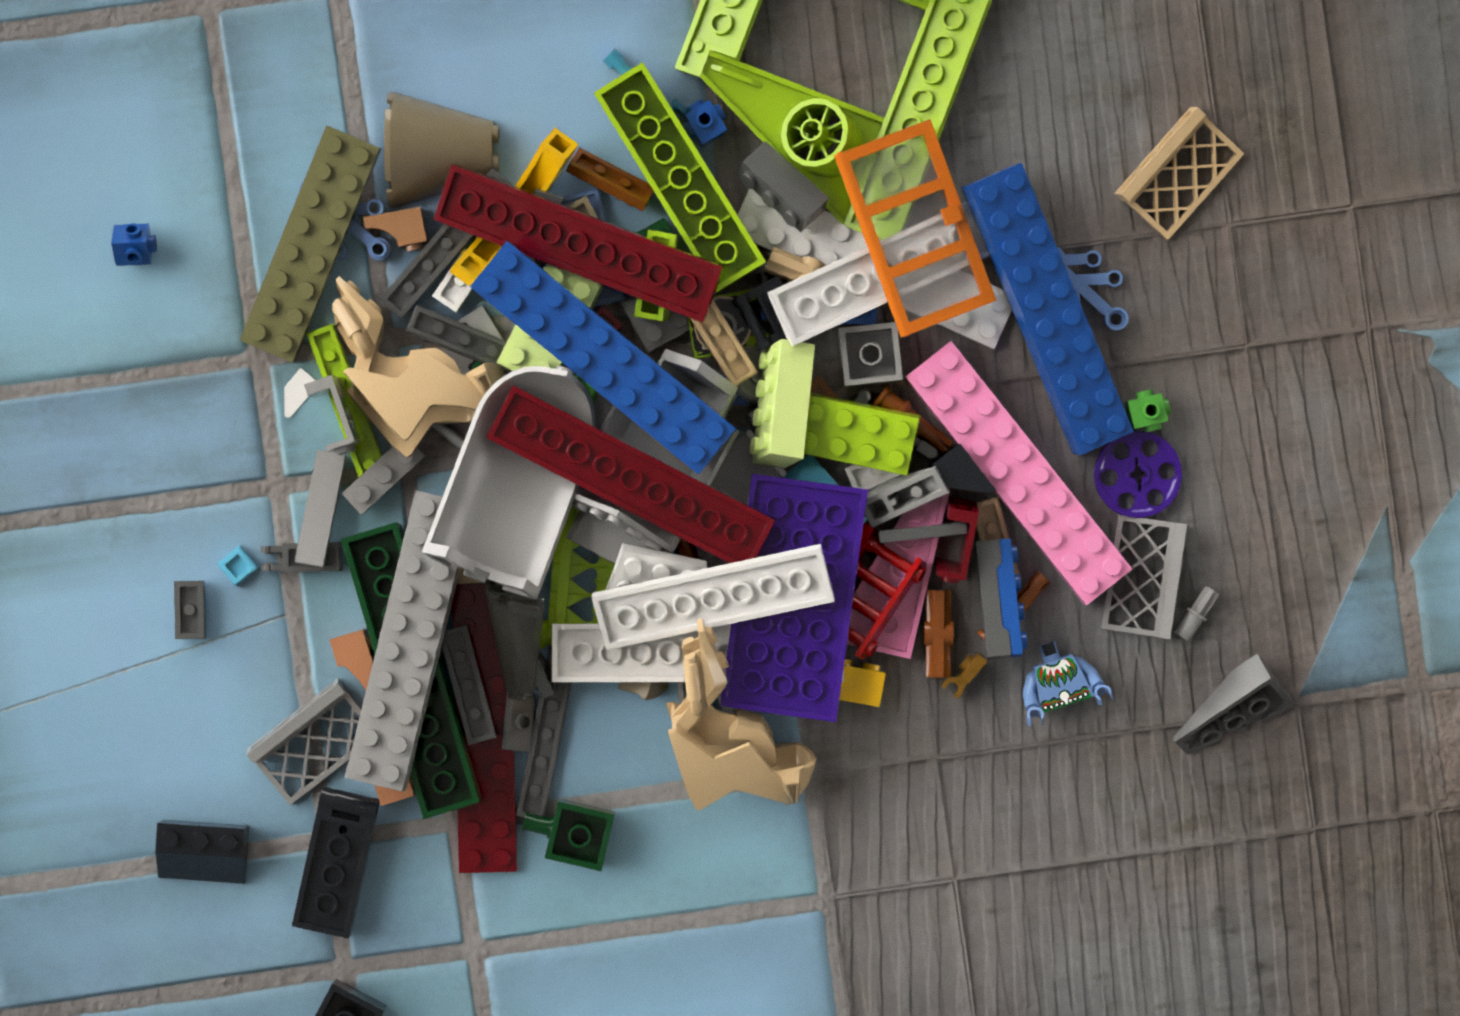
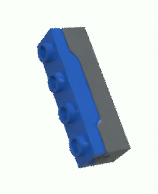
M1011 538L976 541L975 554L987 660L1022 657L1023 649H1028L1026 632H1021L1020 620H1024L1023 603L1017 602V592L1021 591L1020 574H1014L1013 563H1018L1017 545L1011 546Z

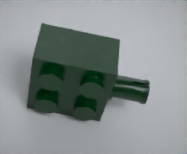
M559 798L555 815L551 818L526 812L522 830L547 835L549 841L545 854L546 859L602 871L616 811Z

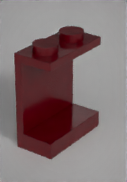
M948 497L946 505L947 518L949 520L966 522L967 534H964L959 562L936 558L935 567L936 575L941 576L942 581L958 583V580L966 581L979 511L976 501Z

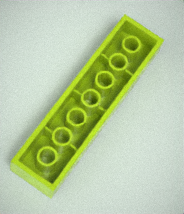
M643 62L595 91V97L692 254L724 266L716 293H720L765 265L766 260Z

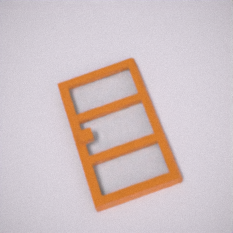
M931 119L834 155L900 337H908L912 333L997 301Z

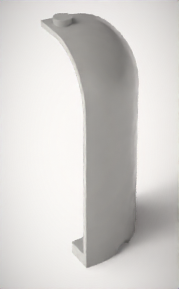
M529 366L517 369L503 376L485 393L475 411L422 550L423 554L446 567H450L452 563L464 569L463 575L481 583H485L487 578L490 581L503 585L502 590L535 600H537L579 485L487 439L486 436L513 385L595 427V411L588 390L573 376L572 370L563 366H557L556 369L542 366Z

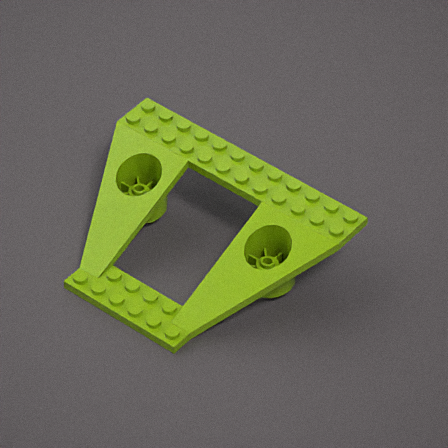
M700 0L675 69L702 79L763 143L766 141L829 197L826 208L841 224L860 233L862 231L834 155L931 119L939 141L992 0H898L924 10L925 14L884 118L740 62L763 0ZM818 116H823L821 122L814 118ZM830 116H837L841 119L840 122L832 126L828 125ZM842 128L841 141L835 139L834 132ZM801 133L804 140L799 142V135ZM923 135L851 161L850 163L866 206L922 185L931 162V157ZM833 143L837 144L836 150L829 154L828 149ZM809 145L810 151L806 160H804L800 149ZM823 151L826 158L813 161L816 152ZM916 200L871 217L879 240L905 230Z

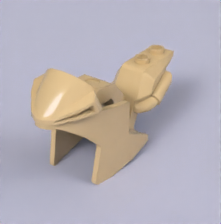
M339 276L335 281L341 298H337L332 304V310L335 315L334 321L352 355H355L357 358L354 368L351 367L344 371L352 383V388H349L347 392L391 446L404 457L409 458L432 425L471 423L478 404L493 384L505 376L502 367L486 362L464 375L461 374L455 361L438 348L410 350L409 356L387 357L378 351L384 334L383 316L380 314L382 312L380 307L371 299L366 301L360 295L361 291L352 281L348 280L345 282Z
M702 618L698 619L699 637L695 639L688 637L683 640L682 644L687 696L680 705L676 702L666 703L672 721V729L668 730L669 738L691 802L696 810H702L733 790H739L786 805L797 803L810 782L817 758L813 751L800 742L774 744L773 731L761 714L737 708L732 714L713 707L712 703L727 685L725 668H728L729 664L724 652H718L715 646L717 638L711 626L706 627Z

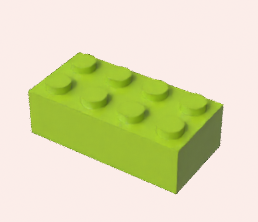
M810 392L804 454L908 475L921 415Z

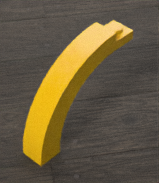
M554 128L540 144L528 167L514 187L534 194L536 188L549 192L579 144L557 128ZM477 237L455 262L450 273L468 286H471L502 246Z

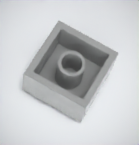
M895 322L838 328L844 387L903 380L898 329Z

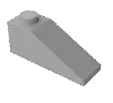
M936 466L895 477L868 490L865 515L871 526L875 527L948 494L949 489Z

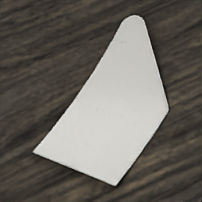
M302 368L297 371L284 387V411L286 418H290L309 397L304 384L316 381Z

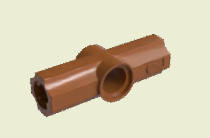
M927 590L925 595L926 620L923 623V645L926 646L925 677H951V647H953L954 625L953 621H951V590Z

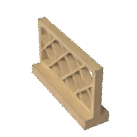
M1190 107L1114 193L1121 201L1126 202L1165 240H1169L1244 155L1229 138L1205 117L1206 114L1198 107ZM1202 124L1210 131L1211 144H1196V131ZM1216 137H1217L1222 143H1216ZM1191 139V145H1185ZM1226 146L1234 155L1227 163L1217 164L1216 147ZM1211 147V164L1197 165L1196 148ZM1191 148V165L1177 166L1176 154L1180 149ZM1171 161L1172 166L1165 167ZM1217 167H1222L1221 170L1217 173ZM1197 168H1211L1212 180L1207 185L1197 184ZM1177 169H1192V186L1178 187ZM1162 170H1172V187L1158 188L1157 175ZM1152 182V188H1147ZM1192 189L1193 201L1187 207H1178V190ZM1172 190L1173 207L1158 208V191ZM1153 191V209H1143L1135 202L1143 192ZM1179 210H1184V212L1179 216ZM1173 211L1174 223L1166 231L1159 224V212ZM1147 212H1153L1154 219Z

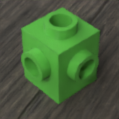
M1153 389L1136 393L1137 399L1124 402L1132 429L1144 427L1145 432L1162 429L1161 423L1168 421L1167 415L1171 414L1167 397L1163 398L1162 393L1154 394ZM1147 406H1150L1152 409L1150 416L1146 413Z

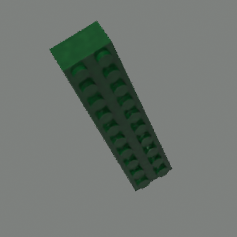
M398 522L341 539L374 653L376 652L404 539L402 525ZM440 655L410 773L423 819L483 802Z

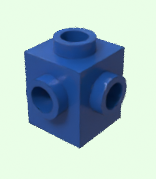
M701 99L687 107L689 111L685 114L687 122L683 126L691 139L697 137L702 147L728 133L723 123L726 116L718 103L713 106L710 100L703 103ZM702 118L710 120L706 125L701 124L699 121Z
M149 223L114 225L111 246L116 266L151 264L152 252H157L156 235H151Z

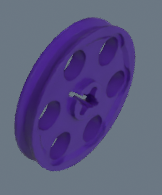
M1134 431L1107 443L1100 451L1095 462L1094 482L1100 498L1110 509L1128 517L1143 518L1161 512L1174 500L1181 485L1182 469L1175 450L1166 440L1150 432ZM1148 439L1153 440L1157 444V452L1150 457L1144 455L1141 450L1142 443ZM1117 443H1124L1128 447L1129 453L1125 459L1119 460L1114 457L1112 450ZM1135 457L1137 458V466H1139L1140 471H1145V477H1141V482L1139 483L1140 492L1136 479L1130 477V472L1135 471ZM1163 463H1169L1174 467V475L1168 480L1161 478L1158 473L1159 467ZM1107 469L1113 470L1117 475V481L1112 486H1106L1101 481V474ZM1153 489L1159 490L1163 495V500L1158 506H1152L1147 501V494ZM1127 492L1134 497V504L1131 508L1123 509L1119 506L1118 498L1122 493Z

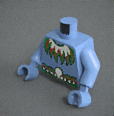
M1055 641L1039 645L1043 662L1032 665V671L1026 676L1022 692L1027 711L1028 726H1032V717L1040 718L1041 725H1043L1045 712L1093 697L1094 695L1099 705H1103L1100 699L1102 694H1109L1111 700H1113L1111 688L1105 685L1097 670L1082 657H1074L1071 653L1060 656Z

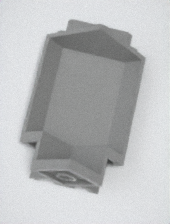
M665 349L658 364L725 418L738 395L736 393L738 387L703 361ZM614 405L600 428L601 431L708 486L712 483L739 433V430H737L701 474H697ZM579 486L572 507L580 512L566 536L567 539L614 564L622 543L656 551L663 549L673 553L681 539Z

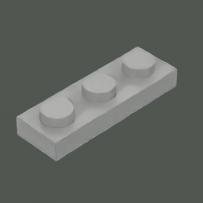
M392 447L341 494L362 515L415 467L425 455L417 447L411 457L406 458Z

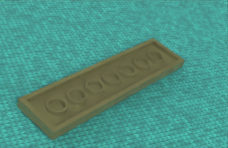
M326 125L241 335V341L292 363L295 362L382 148Z

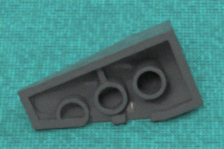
M1256 654L1231 671L1176 733L1173 740L1186 754H1190L1219 742L1222 735L1236 730L1238 734L1245 731V725L1261 720L1262 723L1272 720L1296 703L1271 667Z

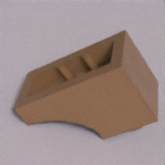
M421 207L363 217L366 230L383 231L392 235L397 240L398 247L406 248V252L422 250V244L429 242L424 213Z

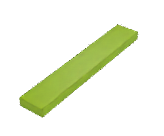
M331 324L306 334L322 378L330 375L339 377L361 440L360 444L355 445L356 450L350 452L358 477H360L382 457V453L370 420L347 392L349 388H352V383L344 371L350 368L335 324ZM332 392L328 393V395L330 397L344 439H346L347 436L341 418L339 416Z

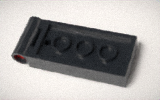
M322 787L293 917V927L343 938L351 936L380 804L378 798ZM342 825L347 827V832L341 830Z

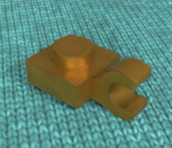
M977 652L974 656L968 654L959 665L961 672L958 676L947 677L943 680L941 687L945 689L949 683H955L957 691L953 694V697L955 699L960 697L965 686L972 681L987 663V660Z

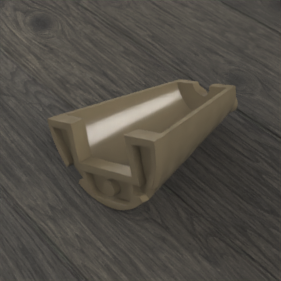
M398 92L388 93L387 104H390V109H385L384 168L385 180L389 183V189L386 190L390 208H396L442 194L451 164H456L485 176L492 168L499 172V154H493V143H499V125H494V121Z

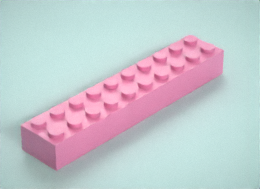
M952 341L905 377L906 382L956 444L962 445L996 489L994 493L1083 605H1088L1132 570L1131 566Z

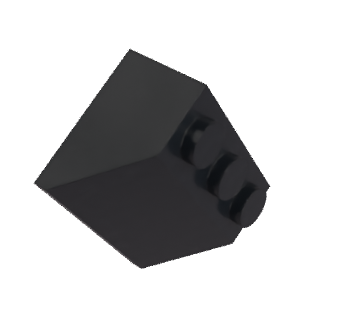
M162 820L158 822L155 847L158 878L245 884L249 825Z

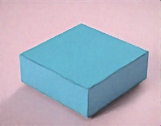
M238 546L217 564L235 586H238L259 568L241 546Z

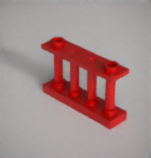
M866 523L863 524L856 576L891 599L882 613H880L861 599L853 596L852 608L875 622L866 637L849 627L848 640L859 647L854 655L862 660L866 656L871 657L879 645L877 639L912 585L914 583L918 584L926 573L924 568L926 565L925 561L917 557L912 564L878 542L876 537L878 531ZM872 551L906 573L898 588H895L862 566L861 559L866 552L870 553Z

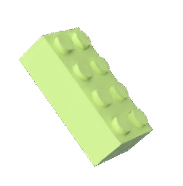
M547 263L544 270L593 310L603 290L602 285ZM515 325L496 362L511 372L529 366H542L554 369L557 366L564 367L561 361L517 325Z
M781 339L764 349V352H761L758 363L759 369H762L761 380L757 382L755 392L756 397H759V408H756L753 414V425L757 427L755 429V437H752L750 442V454H753L752 463L786 468L804 459L815 344L801 342L791 346L789 340Z

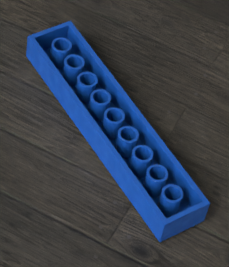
M1023 164L1011 165L961 187L1072 454L1083 455L1134 432Z
M506 241L471 284L470 287L695 473L701 474L737 431L735 426L512 243Z

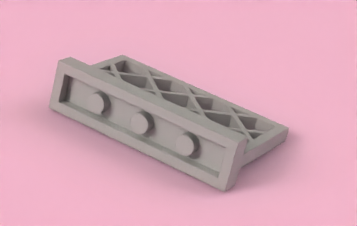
M1118 514L1114 541L1115 548L1119 553L1129 548L1138 560L1137 563L1131 566L1132 570L1141 564L1151 578L1139 587H1136L1126 574L1124 577L1134 590L1121 600L1114 592V584L1107 589L1101 629L1171 639L1188 524L1135 518ZM1124 521L1136 523L1143 533L1131 542H1128L1122 534ZM1141 524H1147V525H1153V526H1151L1150 528H1148V529L1145 531V529L1143 528V526H1142ZM1157 526L1169 528L1168 540L1157 547L1148 533ZM1143 536H1146L1155 550L1141 559L1131 545ZM1122 538L1126 545L1120 549V543ZM1167 545L1166 554L1164 556L1160 549ZM1158 552L1164 560V568L1153 575L1144 561ZM1162 574V581L1160 585L1156 578ZM1151 581H1154L1160 589L1159 598L1149 604L1139 590ZM1137 593L1146 607L1132 616L1123 602ZM1114 596L1118 602L1111 607L1112 597ZM1158 602V608H1157V614H1156V612L1153 610L1152 606L1155 605V604ZM1121 605L1130 619L1122 625L1109 624L1110 611ZM1149 609L1156 618L1154 631L1142 629L1135 618ZM1132 621L1137 628L1127 627L1126 625Z
M337 678L247 748L246 755L253 764L256 763L289 805H292L349 760L351 743L354 741V738H352L353 723H358L359 719L354 718V713L356 712L360 717L362 708L345 689V685ZM344 698L352 707L351 718L333 716L335 705ZM331 709L330 716L323 715ZM317 719L330 720L328 736L311 734L312 723ZM333 721L350 723L348 738L331 736ZM308 727V733H300ZM294 737L307 738L305 753L288 752L289 741ZM310 739L327 740L326 756L308 754ZM330 741L347 742V753L342 757L329 756ZM285 745V751H278ZM271 755L284 756L283 770H270L263 761ZM287 756L305 758L303 773L286 772ZM307 760H325L324 771L319 775L306 774ZM328 761H335L327 768ZM275 775L282 776L281 782L276 778ZM285 776L302 778L301 789L292 796L284 787ZM305 778L312 779L305 785Z

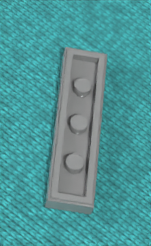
M317 450L294 561L296 564L318 568L325 567L347 458L346 454L340 456L334 452Z

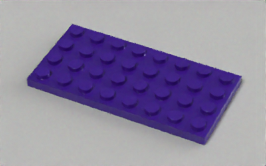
M752 474L748 506L775 520L757 557L821 544L835 601L732 623L726 657L729 667L725 668L727 685L722 690L720 706L836 722L868 489Z

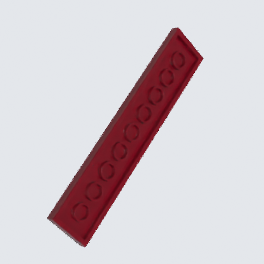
M451 164L433 218L435 221L501 246L508 241L529 257L702 323L706 320L724 269L722 265L456 164Z
M514 385L486 436L487 439L729 563L756 558L775 522L774 519Z
M498 583L457 584L452 602L453 628L468 625L497 738L468 745L454 693L455 708L483 802L457 809L459 873L517 872L515 755L513 750L501 749L507 691L513 692L512 641L507 638L504 630L508 614L511 613L510 592L502 590L503 585Z

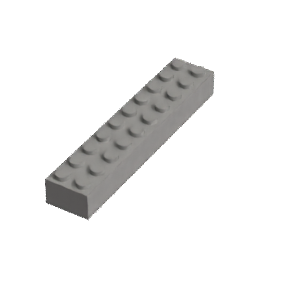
M418 490L415 491L345 778L398 791H406L461 570L460 567L452 563L450 567H446L422 553L443 496Z

